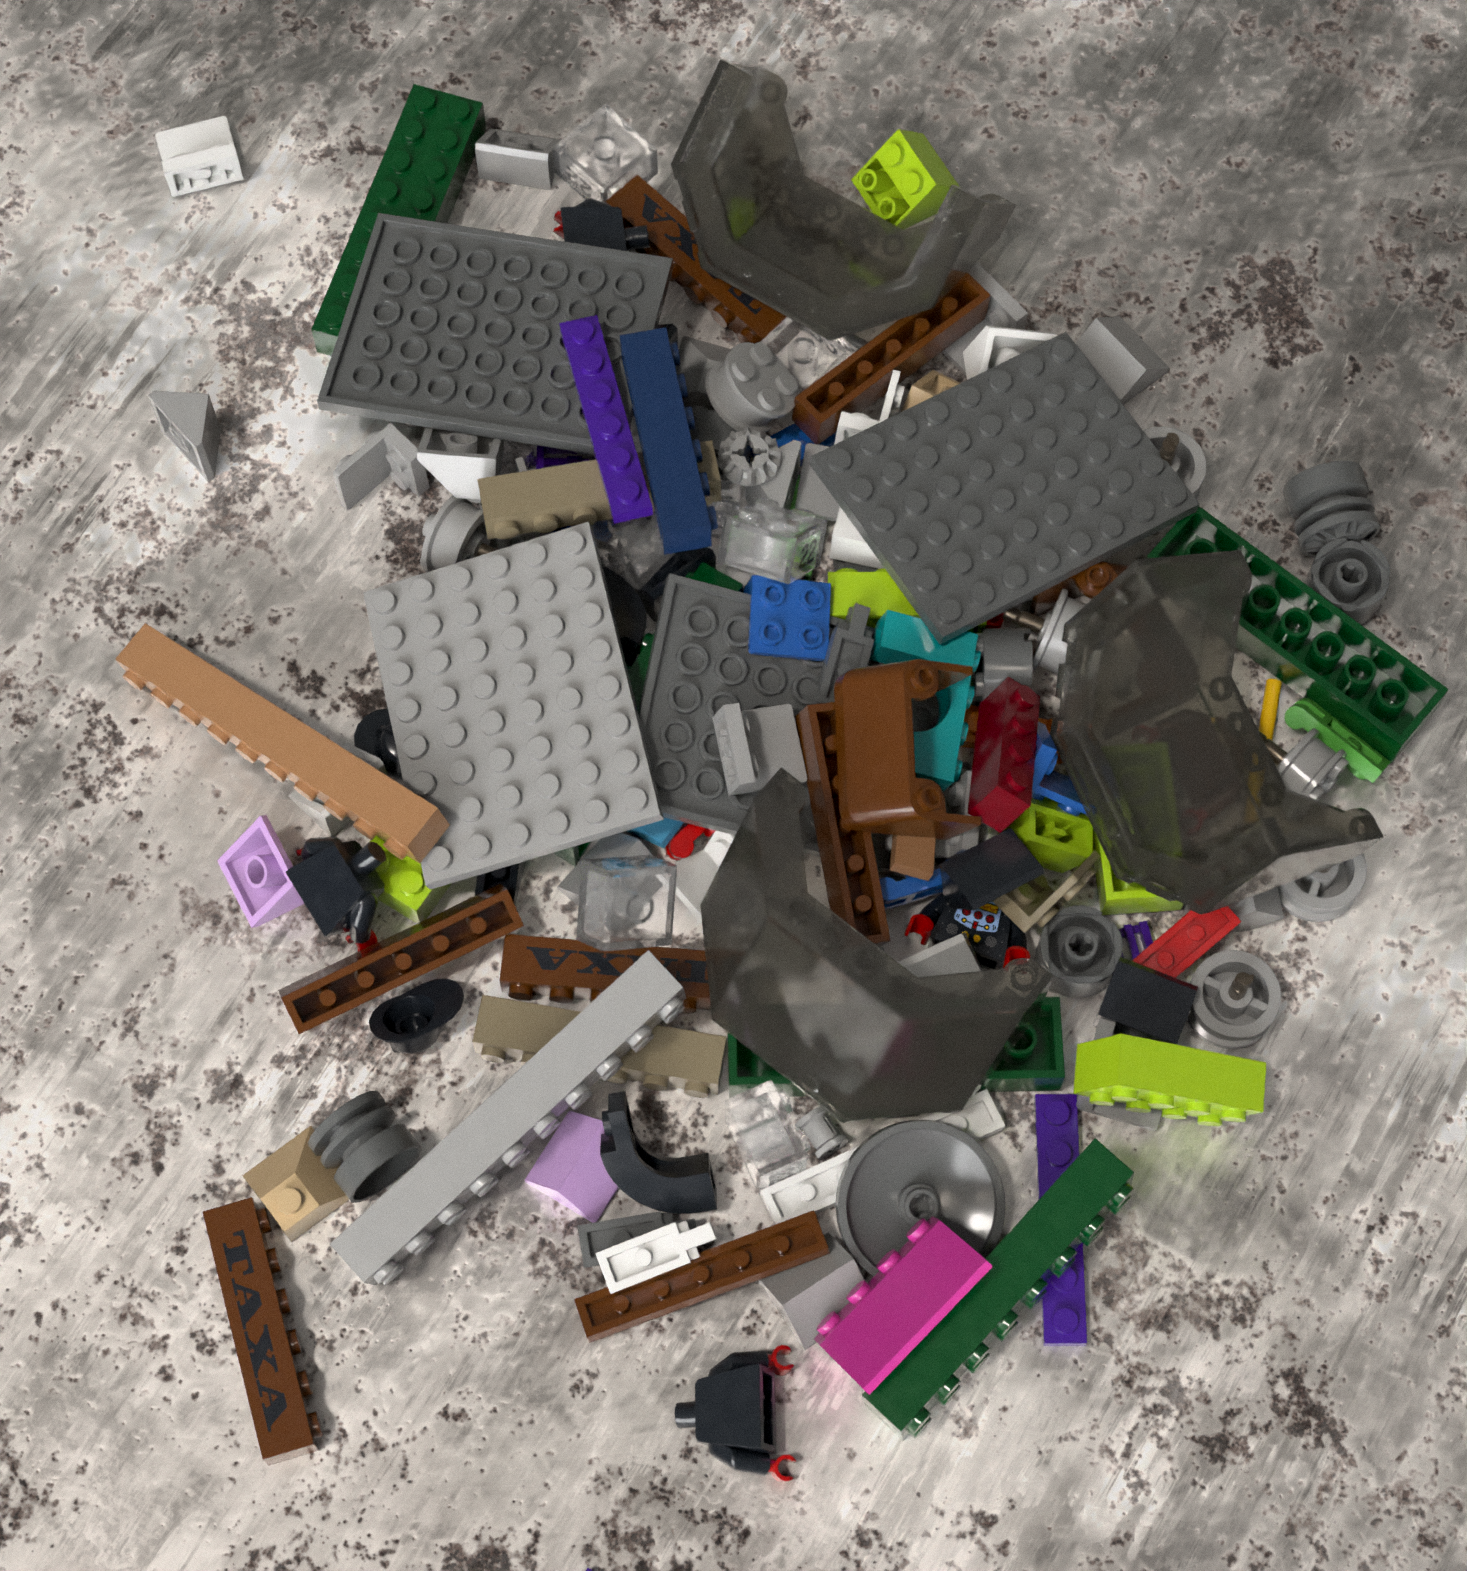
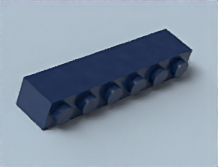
M666 327L620 335L621 358L664 555L711 547V530H717L718 523L714 505L707 506L705 496H710L707 473H699L697 463L703 462L699 439L692 440L690 430H695L692 407H684L682 398L688 397L684 374L677 375L675 366L680 365L677 342H669Z

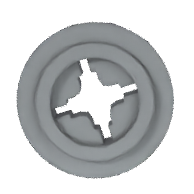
M748 426L743 431L736 433L731 431L729 437L725 441H721L718 453V463L722 473L730 481L742 486H757L769 481L778 471L781 461V452L777 446L776 438L772 439L769 437L764 429L756 431L751 430ZM747 445H750L754 454H760L754 457L752 468H749L745 456H739L745 453Z

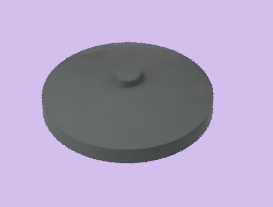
M902 1121L882 1128L860 1144L848 1159L840 1176L836 1192L837 1224L844 1244L850 1254L872 1276L879 1272L876 1266L889 1251L895 1249L898 1252L909 1241L906 1237L908 1231L922 1218L926 1221L932 1216L939 1219L984 1258L994 1250L1002 1232L1005 1218L1004 1187L992 1158L968 1134L955 1127L936 1121Z

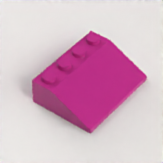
M933 1216L928 1221L924 1218L919 1220L906 1235L909 1241L898 1252L895 1249L889 1251L876 1266L879 1272L868 1283L865 1280L860 1281L847 1295L846 1299L849 1303L838 1314L835 1311L830 1312L816 1328L819 1334L814 1340L869 1395L993 1267L956 1233Z

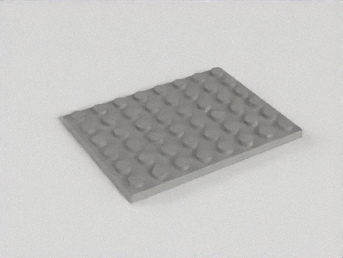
M589 522L363 592L404 787L436 806L450 824L421 862L425 885L430 890L664 820L594 531Z

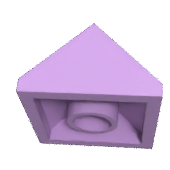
M260 815L217 860L251 928L258 927L304 904L286 874V871L293 867L267 815Z
M569 1110L525 1179V1182L592 1223L598 1222L619 1189L607 1173L600 1156L601 1134L605 1133L602 1120Z

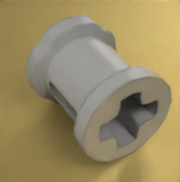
M826 1105L813 1109L795 1124L798 1131H804L816 1149L815 1155L819 1161L829 1157L849 1141L845 1134H840L827 1115L829 1109Z

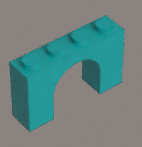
M887 610L875 625L874 643L869 660L884 664L914 659L972 666L974 673L978 667L981 652L976 650L978 634L966 631L940 645L922 619ZM971 675L936 692L939 715L935 727L922 732H913L916 778L934 781L943 792L953 782L958 781L962 769V760L957 758L959 747L964 744L968 733V723L964 722L965 711L971 706L974 697V686L970 685Z

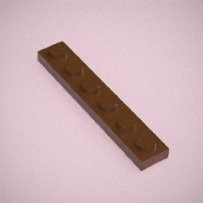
M813 1210L699 1253L700 1257L691 1260L689 1264L613 1294H610L609 1288L606 1287L574 1300L589 1343L825 1256L830 1254Z

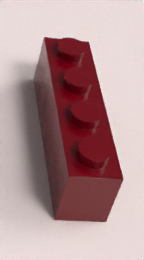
M1009 676L979 704L967 812L971 816L981 817V822L1000 833L1031 806L1040 696L1030 687L1018 683Z

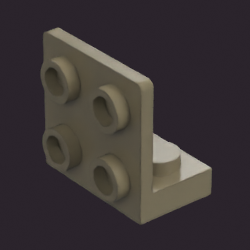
M1094 850L1055 890L1048 885L1045 876L1041 875L992 902L1024 933L1035 923L1042 928L1097 872L1092 865L1100 855Z

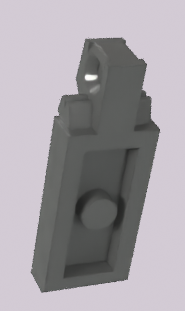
M855 603L853 607H849L845 622L837 621L835 629L832 630L813 704L835 702L834 685L837 678L851 669L867 667L874 639H871L872 631L865 629L871 608Z
M661 1211L577 1225L584 1268L600 1266L595 1253L674 1223L672 1213H661ZM695 1218L675 1221L676 1224L687 1221L690 1230L696 1228Z

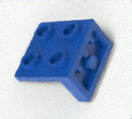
M752 575L743 588V593L751 595L748 652L754 655L824 661L829 645L831 583Z
M1038 722L1032 798L1042 801L1044 797L1058 802V807L1069 814L1079 816L1082 812L1093 816L1096 808L1084 784L1053 770L1058 759L1057 749L1046 725Z

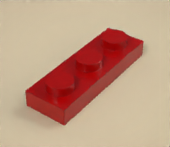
M1212 891L1132 961L1176 978L1242 921L1215 891Z

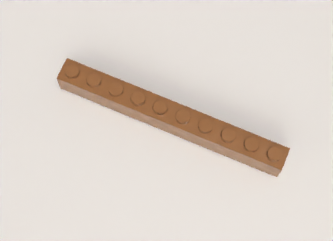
M145 623L116 657L115 660L126 671L122 677L139 691L144 687L152 691L150 695L167 709L173 704L180 709L178 713L193 726L197 727L201 722L208 727L206 731L221 744L226 745L228 741L232 742L237 746L235 750L247 761L253 764L257 760L266 764L264 769L278 781L283 783L286 778L295 783L294 789L306 799L313 802L317 797L325 802L323 807L337 819L343 821L345 817L350 818L355 822L353 824L354 828L368 839L373 840L375 836L385 841L384 847L399 859L403 860L407 855L420 864L450 826L436 806Z

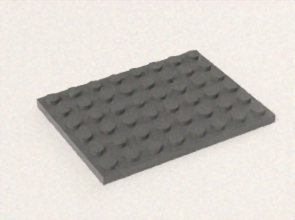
M378 213L317 399L319 410L594 454L561 337L559 323L594 315L598 316L629 427H631L634 413L621 358L620 335L657 329L674 268L673 258Z
M1067 332L812 455L810 460V466L940 645L1195 513L1200 504L1169 463L1160 457L1158 449Z
M670 573L665 582L638 709L663 817L820 856L807 781L798 785L729 796L712 717L723 705L739 703L741 711L790 704L795 718L807 705L813 704L824 661L750 654L748 652L751 595ZM830 616L829 641L837 621L845 622V620ZM866 626V630L872 631L871 639H873L875 628ZM869 660L867 666L881 665L884 663ZM935 694L924 701L912 700L913 732H922L935 727L939 715L938 700ZM871 833L878 871L905 878L904 874L890 871L891 851L885 848L886 834Z

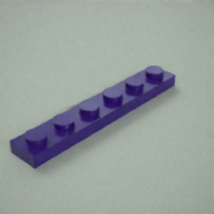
M594 315L559 323L561 337L613 522L615 524L653 515L652 503L598 316Z
M1035 1094L1038 1200L1079 1156L1077 1094ZM1083 1243L1076 1248L1077 1254L1074 1256L1076 1260L1064 1275L1058 1278L1053 1274L1047 1281V1293L1042 1298L1043 1346L1087 1345Z

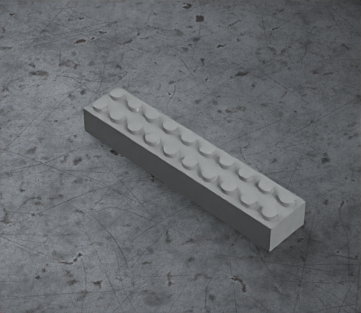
M648 950L330 1243L331 1247L364 1283L372 1285L382 1282L384 1285L390 1283L403 1271L404 1267L400 1263L408 1255L415 1253L418 1256L425 1251L436 1239L432 1235L435 1230L442 1224L446 1223L449 1227L467 1211L463 1204L474 1194L482 1197L491 1190L499 1181L495 1175L504 1166L509 1165L513 1168L529 1154L530 1150L526 1146L538 1135L542 1139L550 1135L561 1124V1121L557 1118L569 1106L573 1110L579 1108L592 1095L589 1088L599 1078H602L604 1081L609 1080L623 1066L621 1058L631 1049L635 1053L639 1052L653 1039L654 1035L651 1032L654 1027L662 1020L669 1024L684 1010L683 1001L686 999L683 986Z

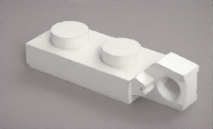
M687 1221L678 1224L674 1222L595 1254L610 1294H613L691 1263V1260L700 1257L697 1250L698 1246L717 1238L710 1222L691 1230Z

